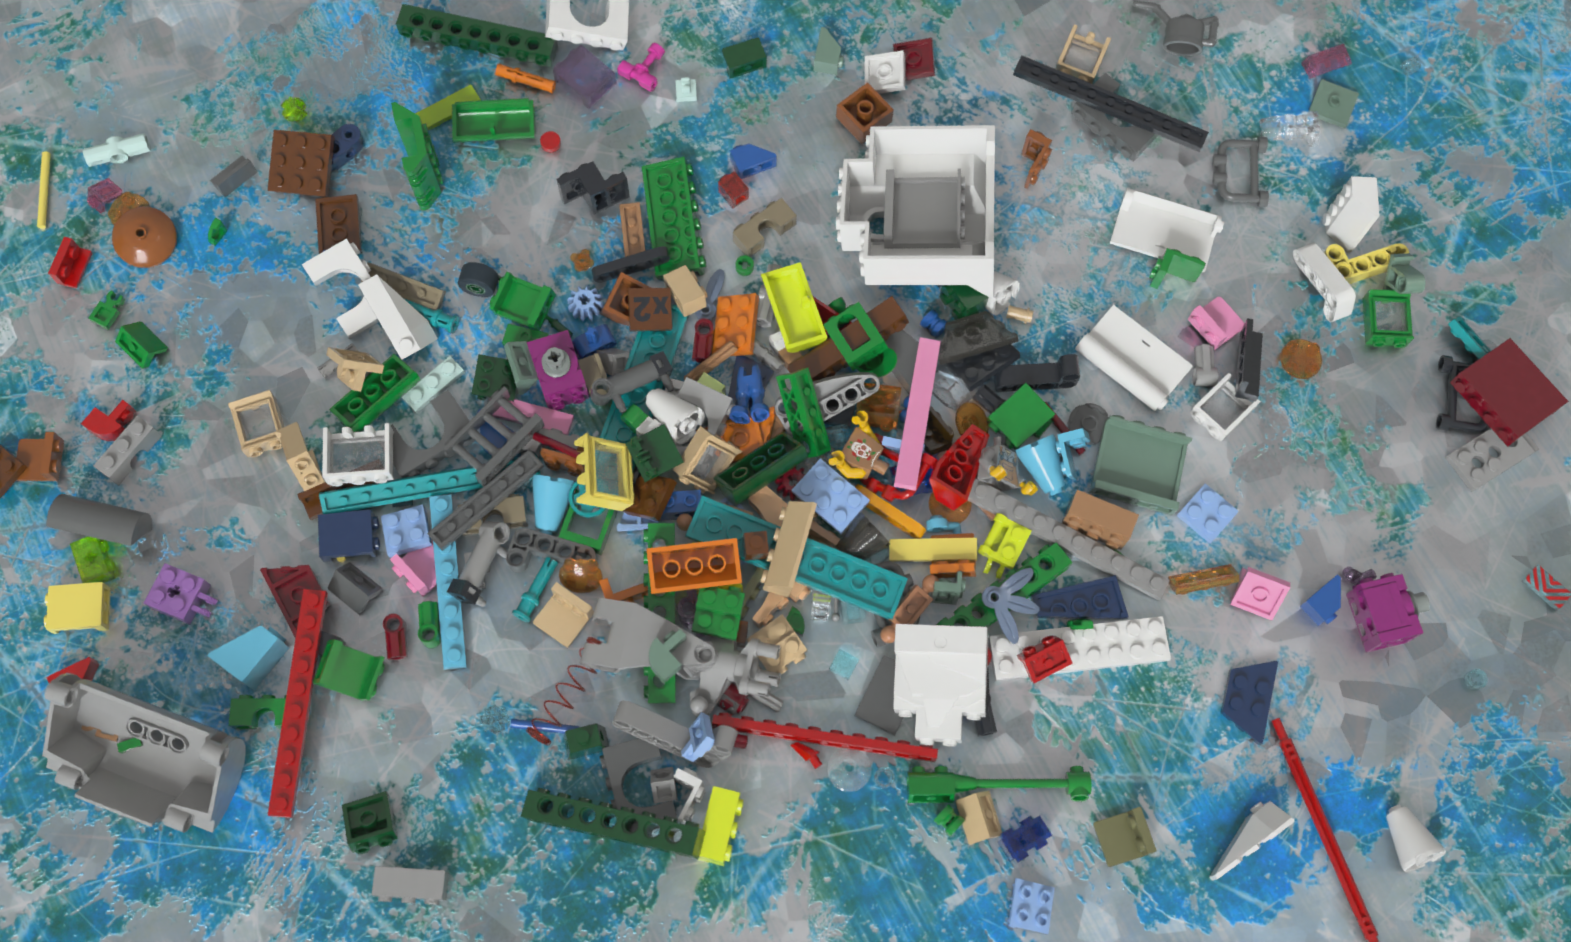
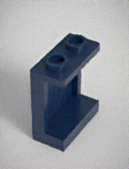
M371 509L318 515L319 557L326 563L333 562V558L368 554L372 557H377V550H380L379 537H376V529H379L378 516H375Z

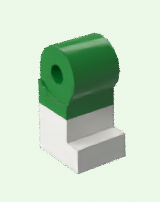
M634 404L620 416L621 420L638 436L661 426L660 422L650 418Z

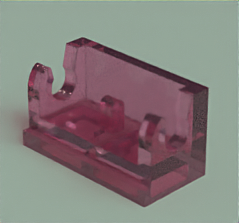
M1343 43L1309 55L1301 64L1304 66L1308 77L1312 79L1352 64V61Z

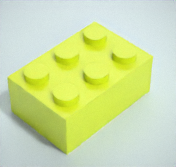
M713 786L702 828L706 833L699 856L700 861L724 866L725 861H730L733 848L729 844L731 838L735 839L738 829V822H735L736 815L741 816L744 805L740 792Z

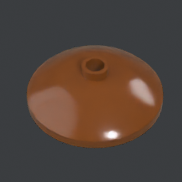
M137 207L125 212L117 220L112 232V243L118 256L129 265L138 268H151L162 264L172 255L177 244V231L172 220L164 212L152 207ZM144 231V235L139 237L138 232Z

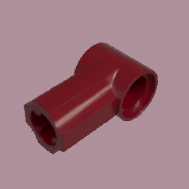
M702 318L695 323L692 361L702 363L711 356L714 327L709 319ZM705 327L710 329L706 334L699 332L700 329Z
M389 614L383 620L387 659L400 660L408 658L406 622L397 614ZM395 620H399L400 626L396 630H390V624Z

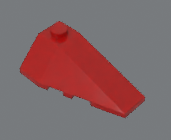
M974 424L935 463L929 479L935 499L953 511L968 501L979 468L981 451L983 448H986L990 436Z

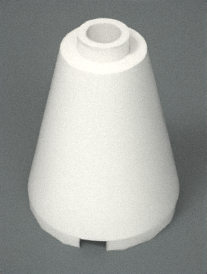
M994 271L993 297L988 298L986 309L995 316L1003 313L1010 305L1009 299L1016 297L1020 283L1014 278Z
M662 389L651 390L646 396L647 407L661 425L665 424L675 444L677 442L680 445L689 441L696 434L695 428L697 425L702 426L705 413L701 408Z
M1396 805L1388 810L1389 814L1386 816L1403 871L1411 872L1424 867L1425 863L1429 861L1434 862L1446 854L1444 847L1408 807Z

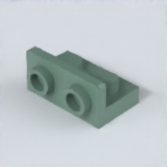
M957 571L953 583L947 579H940L934 582L933 592L930 594V597L933 599L931 603L957 604L958 599L962 598L966 585V579L962 578V571Z

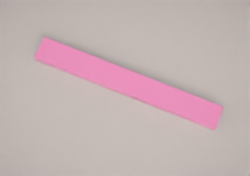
M922 337L919 339L894 487L916 490L941 343L938 340Z

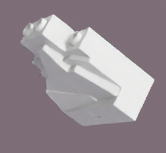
M896 624L894 712L899 713L900 717H912V714H916L915 739L920 741L921 745H934V742H943L944 746H957V743H962L963 716H967L968 720H980L981 717H986L987 627Z

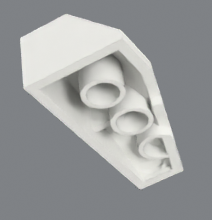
M378 275L358 284L401 360L438 339L428 320Z

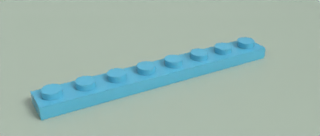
M451 495L429 496L432 529L453 512ZM433 541L444 670L466 668L461 602L447 593L453 578L459 579L456 542L454 541L442 551Z

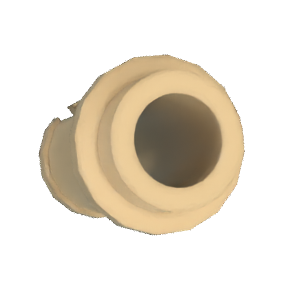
M1009 305L1006 318L1024 321V324L1027 322L1031 323L1034 311L1030 310V308L1023 309Z

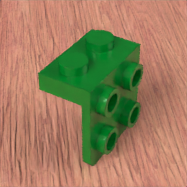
M1167 248L1162 258L1158 257L1155 266H1153L1149 278L1152 279L1150 287L1158 289L1167 273L1190 282H1196L1206 263L1198 257H1190L1182 254L1179 250Z

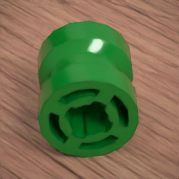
M948 804L933 821L937 825H942L945 828V833L951 836L963 824L965 819L961 815L954 813V808Z

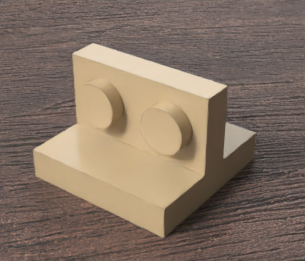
M328 347L326 355L338 364L337 378L353 391L361 392L366 371L381 374L383 372L384 365L368 353Z

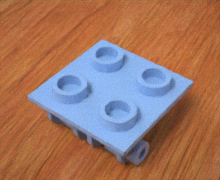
M1015 878V884H1012L1013 898H1010L1012 905H1009L1011 910L1009 919H1007L1009 927L1049 934L1055 888Z

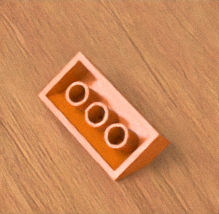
M737 538L647 548L651 594L742 584Z

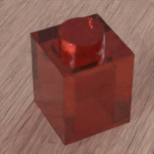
M735 171L731 174H725L718 181V192L732 209L749 199V188Z

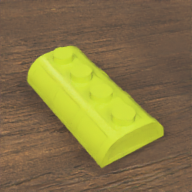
M801 262L760 274L786 350L790 353L799 352L818 346L826 341L827 335Z

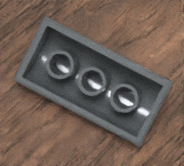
M60 494L54 499L49 508L46 526L131 546L152 530V518L149 513Z

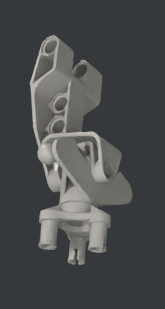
M598 598L592 621L611 627L607 642L600 645L586 642L580 659V664L585 667L612 673H618L628 668L649 667V649L654 639L657 637L663 644L665 643L663 639L671 631L676 633L681 629L686 634V640L671 654L682 664L681 669L676 673L677 675L687 680L700 679L699 688L689 693L690 708L696 717L701 712L709 715L732 682H736L739 694H754L768 698L771 685L778 687L780 684L778 680H781V673L762 670L758 663V656L777 660L780 655V645L763 643L760 639L752 638L742 651H738L737 642L734 640L711 636L710 641L704 642L637 603Z

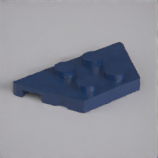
M1278 661L1235 668L1228 672L1220 713L1228 720L1233 721L1242 732L1245 731L1258 745L1263 744Z

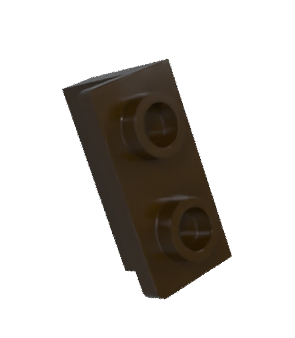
M930 406L924 438V450L932 456L952 446L954 432L942 420L940 413Z

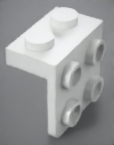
M686 767L684 770L678 768L674 774V779L677 783L692 790L677 821L681 824H685L686 821H692L695 814L693 807L696 802L700 803L706 792L703 780L697 778L696 772Z

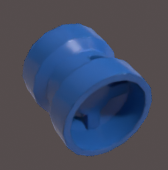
M933 309L921 320L920 325L924 329H928L930 334L936 339L947 329L949 323L945 319H941L939 314Z

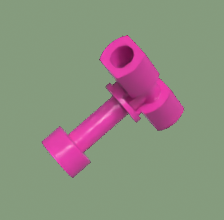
M652 43L647 49L649 55L642 64L637 63L634 66L623 60L617 68L618 74L628 80L634 78L639 81L641 87L652 92L658 82L656 77L649 74L648 68L655 59L660 60L665 53V50L657 43Z

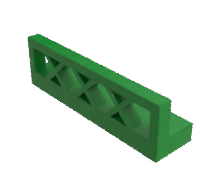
M802 368L793 373L776 376L793 438L801 444L804 441L808 444L810 452H807L808 458L818 457L830 451L831 446L809 368ZM785 379H790L791 390L786 387ZM792 400L797 404V411L792 408ZM798 421L802 423L803 431L798 428Z

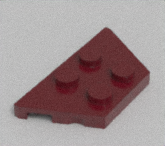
M298 565L297 567L281 566L274 569L261 568L260 571L296 638L303 589L322 591L323 589L309 565ZM327 599V601H326L325 610H326L327 607L330 605V602L328 601V599Z

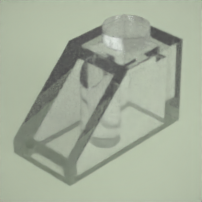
M936 370L932 394L948 408L956 411L964 408L973 397L963 380Z

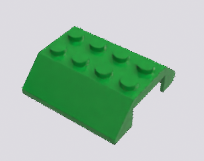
M393 102L391 105L394 121L408 154V157L402 158L403 168L409 178V183L420 209L428 210L441 194L440 185L443 184V178L439 171V158L434 144H432L427 124H422L419 115Z

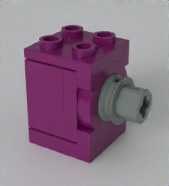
M568 330L527 342L549 409L561 410L566 405L572 403L580 404L589 398L586 383Z
M1387 573L1380 576L1378 580H1373L1372 577L1360 580V584L1352 586V590L1346 594L1361 640L1364 642L1363 645L1366 653L1405 644L1423 634L1418 617L1419 613L1429 611V599L1424 592L1413 594L1411 591H1406L1408 588L1403 574L1394 576L1393 573Z

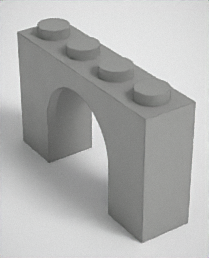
M686 377L677 397L701 408L708 419L707 431L722 437L727 428L725 423L731 408L736 406L734 405L736 401ZM675 444L682 456L687 446ZM709 445L691 474L699 478L700 475H704L709 465L707 461L710 455L713 456L717 448Z

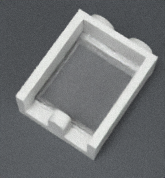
M1230 373L1211 389L1190 412L1192 418L1198 424L1204 425L1208 429V433L1221 442L1261 402L1257 399L1256 402L1252 403L1249 400L1235 397L1236 388L1228 381L1232 376Z

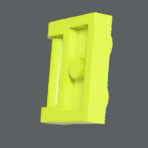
M996 513L993 519L995 522L984 544L980 545L978 553L1012 570L1032 530L1008 519L1003 514ZM1004 526L1008 530L997 552L991 550V547L1001 527Z

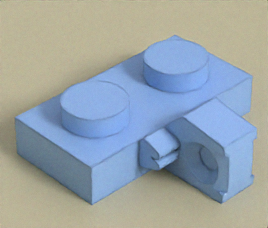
M703 712L699 714L690 726L689 733L691 739L681 751L682 757L691 762H694L699 756L702 757L706 751H709L715 740L709 715Z

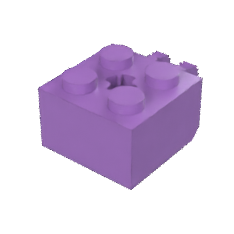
M164 563L144 604L152 610L190 625L196 613L208 618L210 617L211 612L209 610L200 608L202 601L216 605L218 600L206 595L211 584L205 579Z

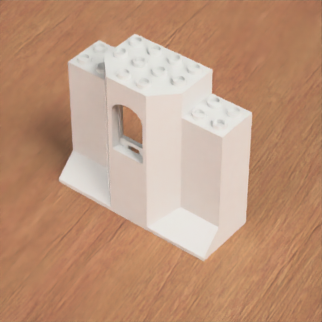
M995 125L870 127V135H866V148L869 149L865 151V159H844L843 167L839 168V180L842 181L841 184H838V196L841 197L840 200H837V213L839 215L836 217V229H840L837 231V242L841 243L842 251H860L861 276H865V285H969L980 293L993 297ZM961 168V177H965V190H961V193H965V206H961V210H965V223H961V227L965 226V239L960 240V248L884 249V234H873L870 232V221L875 218H884L886 170L894 169L895 178L958 177V169Z

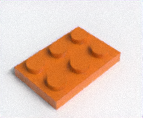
M756 293L718 297L712 354L727 342L732 341L738 350L731 356L753 355L759 296Z

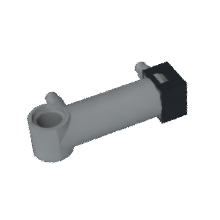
M486 521L480 526V538L459 579L453 578L447 593L461 603L477 604L481 607L486 605V601L480 596L482 591L479 589V586L496 553L506 558L508 552L501 544L506 543L509 539L510 529L507 524L502 522Z

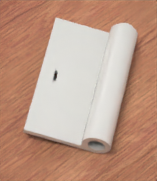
M1115 305L1108 310L1091 332L1081 339L1075 348L1077 352L1153 411L1157 409L1161 411L1169 402L1166 398L1193 367L1187 360Z

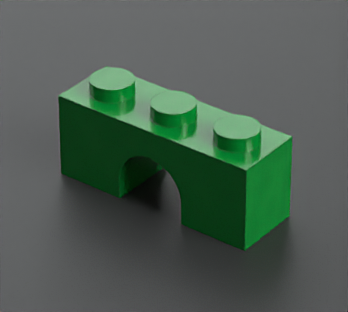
M239 695V698H231L228 726L233 729H258V721L261 715L272 711L275 715L274 726L281 729L286 695H284V698H276L274 695H262L261 698H253L252 695Z

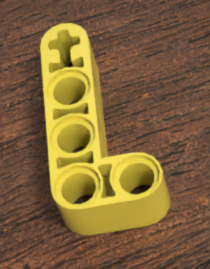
M1398 243L1348 259L1341 246L1331 244L1327 247L1324 254L1347 282L1352 284L1387 272L1391 254L1409 253V250L1404 244Z

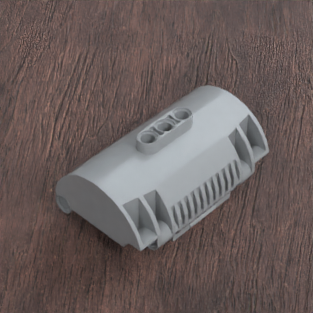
M73 673L61 674L49 683L44 694L45 699L50 701L43 756L48 759L46 768L57 772L55 777L56 783L73 790H78L74 796L78 799L150 827L156 822L163 821V825L183 833L192 825L212 833L214 832L229 807L242 774L245 761V743L241 738L231 737L223 731L91 680L81 679ZM91 726L100 729L101 733L114 736V734L118 735V740L115 742L96 737V729L84 731L81 727ZM132 738L141 740L143 746L128 750L123 754L118 752L117 744Z

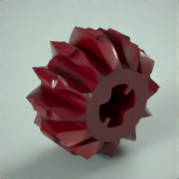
M795 466L792 470H789L775 480V484L778 486L776 491L777 493L783 492V499L790 496V501H794L795 495L792 493V489L796 485L794 483V486H791L790 481L793 483V480H795L798 484L807 474H804L805 468L801 467L799 470H796L797 467Z

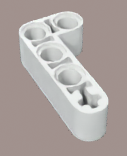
M1313 242L1293 251L1294 261L1325 299L1323 312L1329 322H1334L1351 315L1355 303V292L1320 247Z

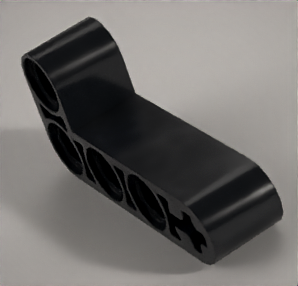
M1075 354L1063 355L1058 359L1057 363L1009 365L994 376L995 390L998 392L1018 391L1025 383L1032 390L1072 388L1077 385L1080 379L1078 356Z

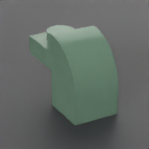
M681 629L676 633L671 631L663 639L665 641L663 644L656 637L649 649L650 667L664 684L682 666L671 654L686 640V634Z

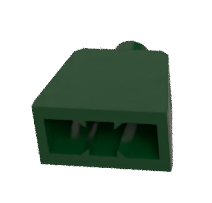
M598 723L567 730L564 733L563 740L568 760L603 752L602 748L609 747L606 729Z

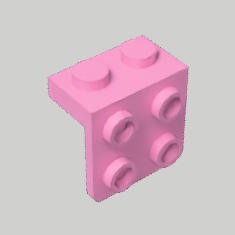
M1216 297L1203 308L1201 305L1197 306L1188 318L1204 339L1214 347V350L1241 332L1245 324L1222 297Z
M432 540V546L408 552L403 558L395 554L390 559L394 564L391 569L399 577L404 576L408 580L406 585L413 593L418 591L423 597L437 586Z

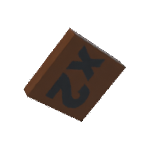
M628 288L629 331H672L670 288Z

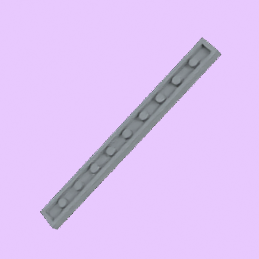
M978 479L974 480L968 501L995 515L996 513L1003 514L1008 519L1032 530L1031 534L1052 545L1057 543L1063 551L1111 576L1116 575L1118 580L1158 601L1162 599L1170 581L1169 579Z

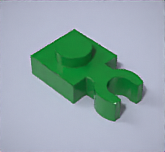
M111 290L106 296V303L99 301L88 319L109 330L120 315L117 307H121L125 303V298L120 295L117 300H113L116 294Z

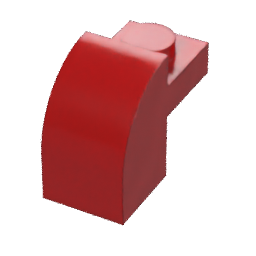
M124 400L117 405L109 416L95 407L81 425L101 440L115 441L125 430V424L133 419L136 410Z

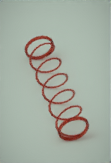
M593 637L586 639L587 643L599 645L602 643ZM580 648L579 650L580 657L582 656L581 650H583L584 648ZM579 665L567 667L570 677L579 687L563 682L556 683V691L568 705L553 700L544 701L545 710L556 723L542 718H534L531 721L534 728L527 727L526 729L530 736L542 744L550 746L551 740L538 731L533 723L534 720H541L562 727L561 723L547 709L546 702L557 703L573 710L574 707L562 696L557 686L559 684L568 685L586 692L571 675L569 668L578 667L598 674L593 668L588 669Z

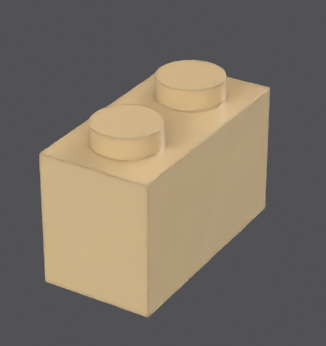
M686 265L663 275L665 288H670L671 297L684 317L707 307L705 298L708 296L703 286L698 285L695 273L693 271L690 272Z

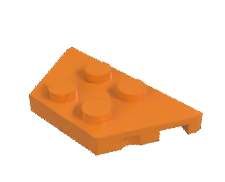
M774 406L769 407L770 416L759 423L752 420L751 414L750 423L748 424L736 423L731 419L726 421L727 428L721 438L726 442L733 443L743 451L735 456L732 463L739 461L770 440L776 415ZM717 449L715 454L719 456L721 450Z

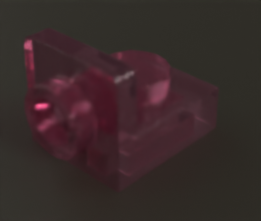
M109 178L88 187V204L102 214L105 212L106 203L122 196V189Z

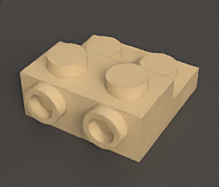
M783 614L746 639L748 643L752 638L760 639L763 643L780 645V655L777 660L758 656L767 671L781 673L782 675L788 670L787 665L793 661L797 664L807 657L805 655L808 651Z

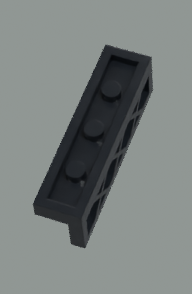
M1247 318L1239 338L1235 397L1256 402L1259 397L1263 333L1254 332V319Z

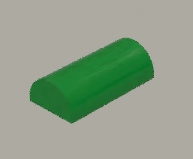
M395 354L382 363L384 365L382 374L372 372L364 379L361 392L351 390L329 409L344 427H350L353 432H362L364 426L373 423L421 381L418 374Z

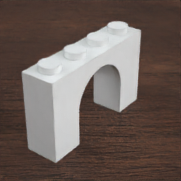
M547 0L545 37L552 38L553 40L571 41L575 44H588L593 47L624 50L628 41L629 0H608L605 6V23L596 27L585 26L573 17L570 11V0Z
M347 239L302 264L315 286L339 273H352L362 281L371 278L368 273L371 271L365 260L360 261L357 256L360 253L354 242L349 244ZM365 296L356 307L336 318L349 339L379 322Z

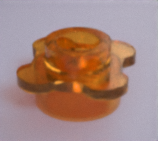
M583 249L582 252L573 253L570 256L571 261L575 264L574 268L576 271H586L593 267L594 261L589 256V250Z

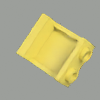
M103 582L48 586V593L45 595L47 615L44 616L46 630L53 634H59V631L90 628L108 631L111 587Z

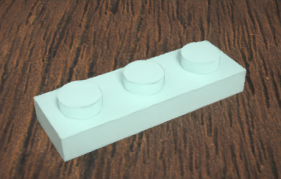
M449 356L402 396V399L417 414L465 372Z

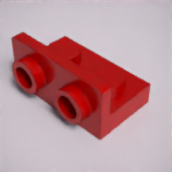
M64 236L48 274L57 284L76 289L90 261L92 252L80 248L72 238Z
M1053 635L1043 638L1041 643L1035 646L1025 647L1017 655L1018 660L1023 662L1032 683H1036L1073 664L1064 641Z

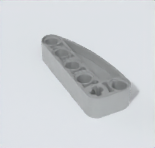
M854 372L814 381L813 386L823 421L878 391L880 382L877 375L872 372ZM867 378L875 379L876 383L872 388L864 386V381ZM853 388L857 391V395L854 398H847L845 392ZM780 396L775 402V412L786 431L792 435L786 411H781L778 407L783 402ZM835 399L838 401V406L830 409L826 406L827 401ZM792 400V408L797 411V404ZM800 422L799 429L803 431V425Z

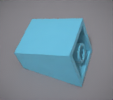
M260 625L211 651L207 656L255 691L289 650V647L284 643L287 639L272 627L265 629Z

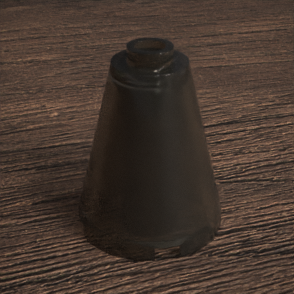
M861 512L835 549L865 561L891 544Z

